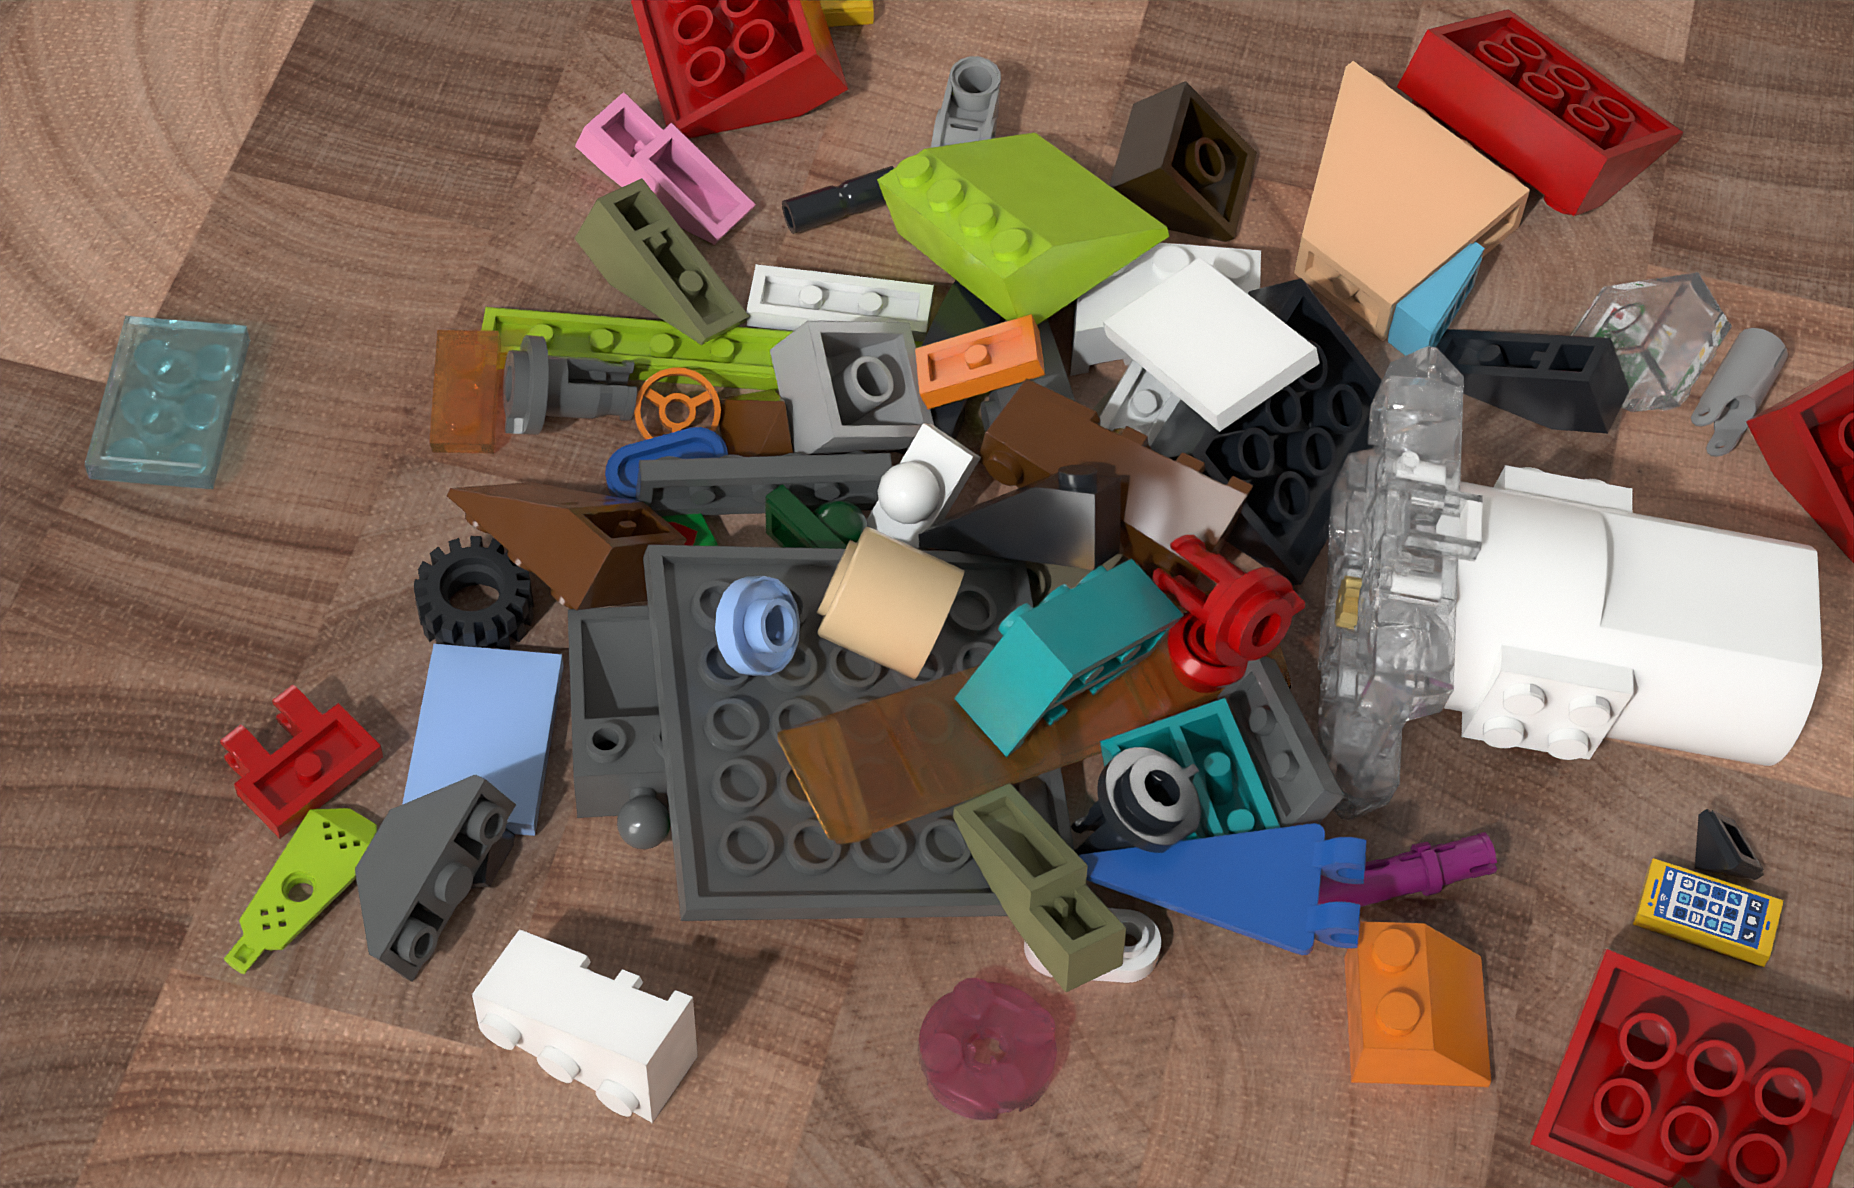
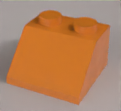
M1360 921L1358 947L1347 948L1344 957L1351 1083L1489 1087L1491 1071L1481 956L1424 923Z

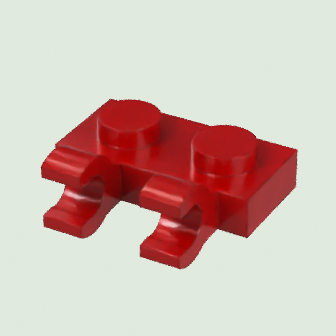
M293 684L272 700L273 705L281 712L276 716V720L293 737L273 754L270 755L241 724L220 740L221 745L229 752L224 756V759L242 777L234 783L237 796L279 839L299 825L310 809H319L383 758L381 745L339 703L322 714Z

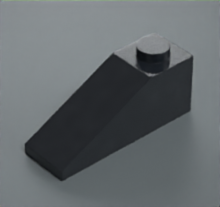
M1446 329L1423 370L1427 380L1552 430L1608 434L1630 391L1611 338Z
M1067 465L1060 467L1055 474L943 519L918 534L919 547L1095 570L1120 553L1121 478L1097 475V468L1089 465Z

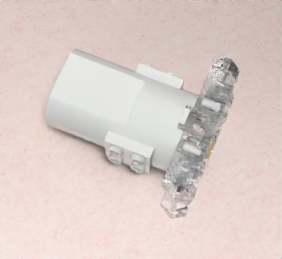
M1426 346L1391 362L1370 409L1368 444L1374 446L1369 450L1348 454L1332 488L1325 611L1321 617L1318 670H1321L1317 744L1344 795L1342 800L1332 810L1341 819L1353 820L1389 804L1400 784L1402 728L1406 721L1440 713L1443 708L1462 711V737L1482 740L1488 745L1497 748L1521 747L1549 752L1550 755L1565 760L1578 758L1590 760L1604 737L1763 766H1772L1781 761L1791 750L1805 725L1817 692L1823 668L1819 569L1816 549L1810 545L1636 514L1632 510V488L1606 484L1597 479L1583 480L1545 473L1532 467L1518 468L1505 465L1494 487L1462 482L1461 449L1464 376L1438 348Z

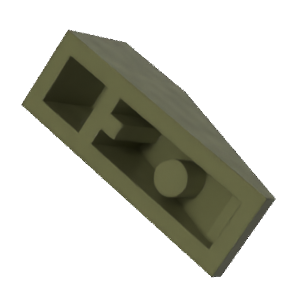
M643 178L596 200L574 239L611 286L700 345L747 321L749 315Z

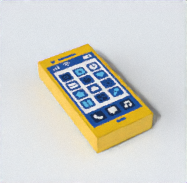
M1653 858L1647 869L1633 925L1765 967L1771 955L1784 900Z

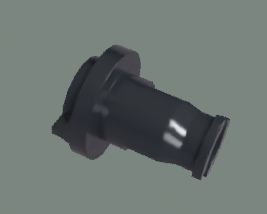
M1134 747L1121 751L1101 771L1097 786L1098 801L1089 809L1087 816L1078 818L1071 825L1072 830L1079 834L1086 831H1094L1074 850L1075 853L1079 856L1134 847L1148 852L1164 853L1186 839L1197 829L1200 822V799L1193 784L1194 776L1199 771L1194 763L1188 767H1181L1167 755L1150 748Z

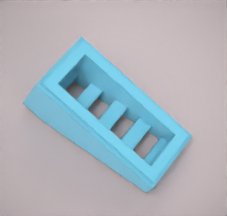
M1477 242L1470 243L1396 304L1388 334V343L1418 366H1422L1430 358L1446 329H1448L1474 287L1485 249Z

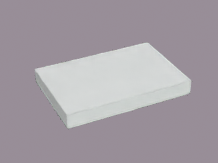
M1201 257L1103 321L1105 334L1109 340L1219 432L1319 364L1317 348Z

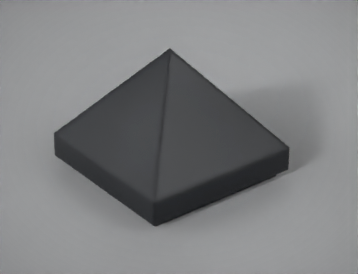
M1709 809L1699 814L1694 869L1757 880L1764 875L1762 872L1764 870L1735 820Z

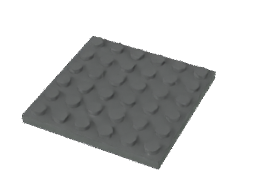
M648 545L643 561L681 921L1008 916L973 858L953 818L954 807L1009 783L1059 836L1075 850L1054 726H1050L1042 717L1023 740L1022 746L1006 757L954 699L1003 637L998 628L1004 619L1025 603H1028L1033 608L1026 561L959 551H923L964 570V576L936 642L919 675L914 680L818 635V629L823 616L817 614V611L845 549ZM747 576H767L778 579L790 590L798 608L800 619L799 642L793 658L782 671L769 676H751L736 672L726 663L718 647L715 623L716 612L722 595L734 581Z

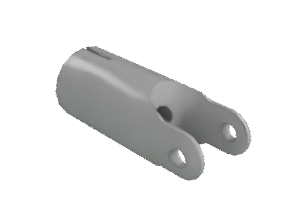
M1749 328L1744 329L1738 334L1691 416V421L1695 426H1707L1714 422L1715 432L1706 447L1707 453L1710 456H1723L1732 451L1741 435L1748 428L1746 421L1755 416L1787 360L1788 352L1784 343L1769 331Z

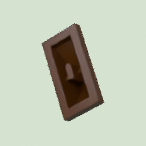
M773 389L719 398L721 414L718 428L720 436L727 447L728 455L768 457L793 453L785 401Z

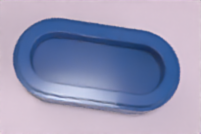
M702 427L687 428L623 446L612 454L606 465L605 476L609 493L613 497L636 500L639 460H656L666 456L681 459L720 458L728 455L727 447L718 434Z

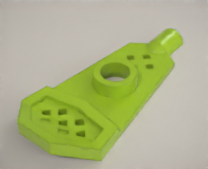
M350 808L310 809L240 917L239 922L243 935L224 957L226 963L239 973L246 974L264 950H284L356 879L355 867L378 830L377 825ZM306 883L313 887V893L307 900L295 902L288 898L289 891L297 884ZM284 908L283 912H278V909ZM268 911V915L262 916V912ZM286 923V926L280 927V924ZM270 926V929L264 930V927Z

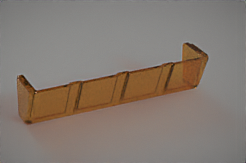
M1213 589L1204 592L1209 595ZM1178 600L1172 601L1182 614L1187 612ZM1167 635L1149 657L1095 695L1087 689L1061 703L1068 712L1050 726L1042 717L1023 740L1022 746L1007 757L954 699L980 665L780 730L777 733V738L827 838L835 840L836 844L839 845L871 838L872 833L981 796L1010 783L1012 785L1102 753L1100 741L1217 701L1218 695L1224 688L1213 693H1200L1185 687L1179 682L1171 668ZM1279 643L1266 657L1276 661L1289 689H1291V678Z

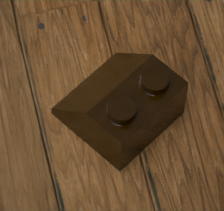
M1184 81L1133 104L1109 186L1164 224L1168 230L1227 242L1235 238L1257 152Z

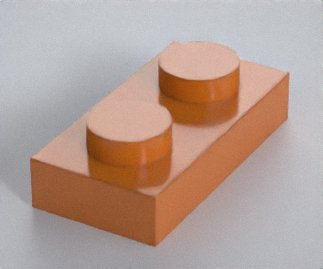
M1032 314L915 349L919 394L927 409L1025 381L1026 378L1030 380L1045 375L1040 332Z

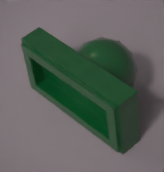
M783 484L765 496L766 534L781 548L846 549L849 541L857 543L863 530L868 527V522L861 509L848 501L832 500L818 506L814 513H812Z

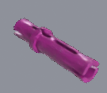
M1486 832L1432 846L1427 841L1412 844L1408 852L1366 862L1364 884L1342 883L1321 875L1318 905L1329 902H1350L1359 904L1362 907L1421 891L1425 896L1438 894L1441 892L1442 886L1469 878L1495 874L1497 871V867L1494 864L1497 863L1495 849Z

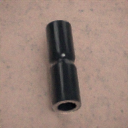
M889 166L845 180L839 186H827L783 200L782 210L789 230L792 234H796L839 220L846 214H858L886 205L877 179L893 170L894 167Z

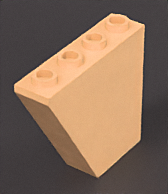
M1352 61L1345 67L1301 237L1294 274L1302 278L1312 288L1381 341H1384L1388 337L1397 303L1470 243L1477 242L1485 248L1483 258L1519 228L1530 189L1521 184L1514 175L1502 170L1476 151L1470 143L1458 138L1432 119L1425 110L1414 106L1388 87L1381 78L1372 75Z

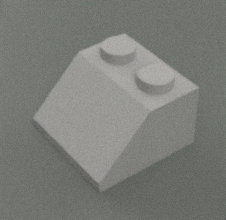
M806 321L770 349L779 394L785 401L793 453L804 455H842L853 451H861L867 454L889 453L910 447L923 423L934 426L931 411L927 409L919 394L915 355L916 347L910 323Z

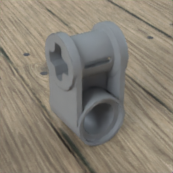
M969 56L960 59L953 65L950 70L942 107L938 110L931 148L995 138L999 115L1001 73L997 65L992 61L980 56Z

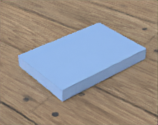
M433 644L402 804L472 775H477L486 779L516 804L507 820L506 829L514 834L535 836L564 667L562 654Z

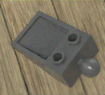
M648 605L591 608L578 611L569 609L568 637L573 777L577 818L618 816V832L628 845L645 850L654 848L661 844L668 836L671 822Z

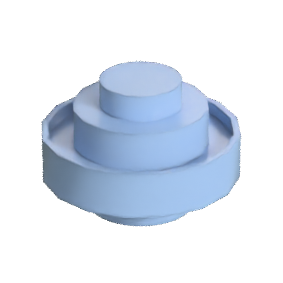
M747 576L734 581L723 593L716 612L715 631L719 650L726 663L740 674L769 676L782 671L793 658L799 642L800 619L798 608L790 590L778 579L767 576Z

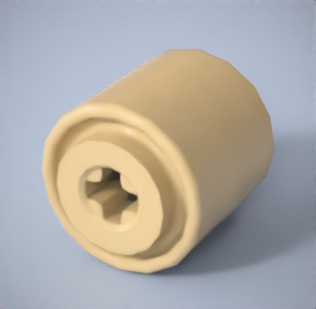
M866 527L857 543L849 541L817 611V614L823 616L818 629V635L915 680L943 627L963 579L964 570L873 528Z

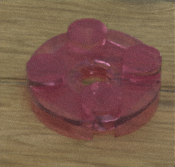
M967 978L959 982L952 992L942 996L930 1008L920 1029L918 1041L919 1064L921 1063V1070L927 1078L929 1090L934 1098L947 1109L963 1117L975 1120L997 1119L998 1113L1011 1112L1017 1108L1021 1112L1033 1106L1045 1093L1053 1077L1057 1056L1055 1022L1051 1014L1043 1009L1036 1000L1015 987L996 982L987 983L979 978ZM985 1037L993 1038L999 1041V1048L1007 1054L998 1062L994 1056H991L990 1064H984L975 1060L976 1048L971 1043L979 1038L981 1040H984Z

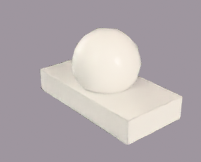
M923 423L900 464L891 467L881 477L877 491L879 500L867 518L868 527L916 549L926 551V547H919L918 534L945 519L981 457L932 424Z

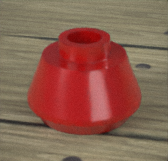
M1189 611L1183 613L1184 616L1169 630L1167 637L1171 668L1179 682L1196 692L1213 693L1242 679L1245 675L1248 661L1240 666L1232 667L1222 664L1205 647L1204 633L1206 625Z

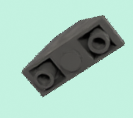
M472 775L390 809L355 867L369 955L413 982L423 963L434 953L438 937L458 903L469 893L476 872L492 845L504 833L507 820L516 806L514 802L486 779Z

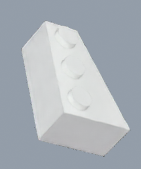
M1172 243L1157 244L1075 299L1070 376L1088 373L1089 365L1123 359L1124 364L1129 365L1132 358L1106 337L1103 321L1199 257L1208 262L1247 294L1249 291L1260 289L1261 250Z
M519 929L472 993L480 1031L490 1041L504 1049L512 1050L516 1045L537 1057L538 1064L554 1078L565 1083H571L573 1079H576L596 1091L598 1099L612 1111L626 1117L631 1116L634 1112L653 1123L698 1057L693 997L676 990L668 1001L638 990L643 983L640 976L623 969L615 980L599 975L587 969L591 963L587 955Z

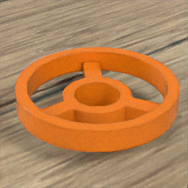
M679 367L661 370L649 377L638 391L634 417L637 428L645 440L653 437L646 430L642 422L641 403L643 397L659 408L660 422L672 433L689 428L695 420L696 409L712 400L714 419L709 430L716 432L721 414L720 400L713 385L696 371ZM685 376L700 383L707 391L693 398L682 393H672L663 397L650 387L665 377ZM673 402L685 404L689 410L688 418L681 423L671 422L665 414L669 404Z

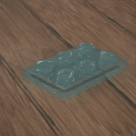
M125 316L84 464L89 479L213 489L250 342L247 326Z

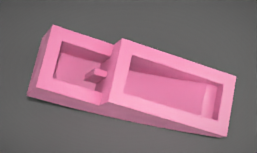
M624 92L584 127L575 145L590 161L621 187L643 178L681 228L714 245L756 205L672 123L664 130L661 129Z

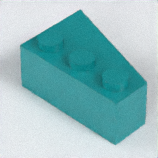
M1133 559L1108 571L1101 565L1088 573L1076 587L1070 589L1066 584H1063L1047 595L1039 606L1032 608L1028 603H1025L1009 614L998 628L1003 637L954 699L1007 757L1022 746L1023 740L1042 717L1050 726L1064 717L1068 710L1061 703L1087 689L1095 695L1149 657L1168 635L1169 630L1184 615Z
M1225 698L1100 741L1104 767L1121 751L1134 747H1145L1159 751L1173 759L1181 767L1195 764L1199 771L1194 776L1193 784L1200 799L1201 816L1197 829L1183 841L1280 828Z

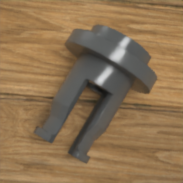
M526 335L522 340L520 350H510L506 357L503 378V405L506 415L505 433L539 435L545 417L594 419L605 415L619 416L621 421H630L635 410L637 387L627 386L630 373H633L634 361L623 360L621 364H611L598 358L548 355L547 344L543 336Z

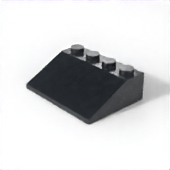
M1302 278L1248 292V295L1317 348L1319 364L1220 432L1180 399L1150 446L1153 451L1174 461L1183 452L1204 462L1205 470L1202 474L1222 484L1227 485L1232 476L1253 485L1227 542L1262 566L1279 572L1290 581L1292 586L1302 584L1404 409Z

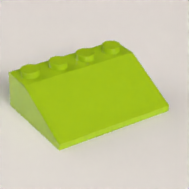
M1035 132L925 148L916 155L902 160L896 168L877 179L898 234L1006 321L1032 314L1036 324H1040L1170 236L1164 224Z

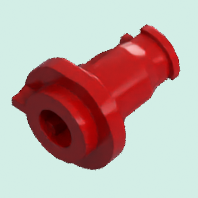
M1186 534L1176 538L1170 543V548L1217 583L1209 595L1182 575L1172 577L1161 568L1153 571L1152 578L1157 587L1165 594H1174L1183 608L1206 625L1204 633L1205 647L1213 657L1226 666H1240L1247 661H1256L1268 655L1285 637L1291 625L1292 616L1305 608V601L1296 594L1290 581L1276 570L1269 567H1261L1244 573L1222 555L1207 551L1205 543L1195 535Z

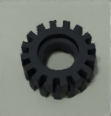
M470 536L471 547L462 548L460 539L457 538L448 541L450 553L445 554L439 547L430 552L432 565L422 561L418 568L419 579H414V593L420 625L423 626L424 635L429 642L435 639L436 644L481 648L496 645L497 649L511 650L509 636L517 642H520L525 637V625L531 626L534 617L529 571L513 563L508 557L507 552L504 554L502 544L492 538L489 547L485 548L483 547L482 536ZM472 585L489 586L496 589L499 593L498 600L495 603L478 611H463L454 608L450 604L451 597L457 591Z

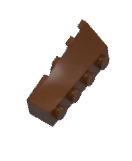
M1026 378L985 432L979 453L981 458L978 462L984 465L988 473L998 482L1007 486H1017L1018 488L1055 474L1060 467L1067 465H1089L1097 468V475L1121 478L1120 553L1118 554H1123L1127 558L1133 559L1135 563L1145 569L1152 580L1153 571L1161 568L1172 577L1182 575L1197 585L1204 573L1170 548V543L1186 534L1195 535L1205 543L1207 551L1219 554L1229 539L1253 485L1232 476L1227 485L1222 484L1202 474L1205 470L1204 462L1183 452L1176 461L1163 456L1151 449L1148 444L1147 435L1128 426L1125 429L1116 428L1113 431L1100 426L1101 420L1096 411Z

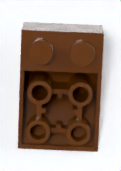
M531 482L450 488L447 497L465 512V519L470 525L493 536L508 550V557L513 563L535 573L552 588L551 594L560 604L577 611L648 601L643 561L648 545H684L687 540L642 501Z

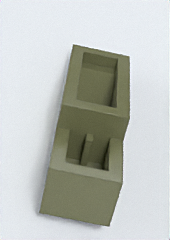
M1010 783L954 807L953 818L992 892L996 894L1006 914L1033 953L1065 992H1069L1122 966L1126 927L1086 885L1088 865Z

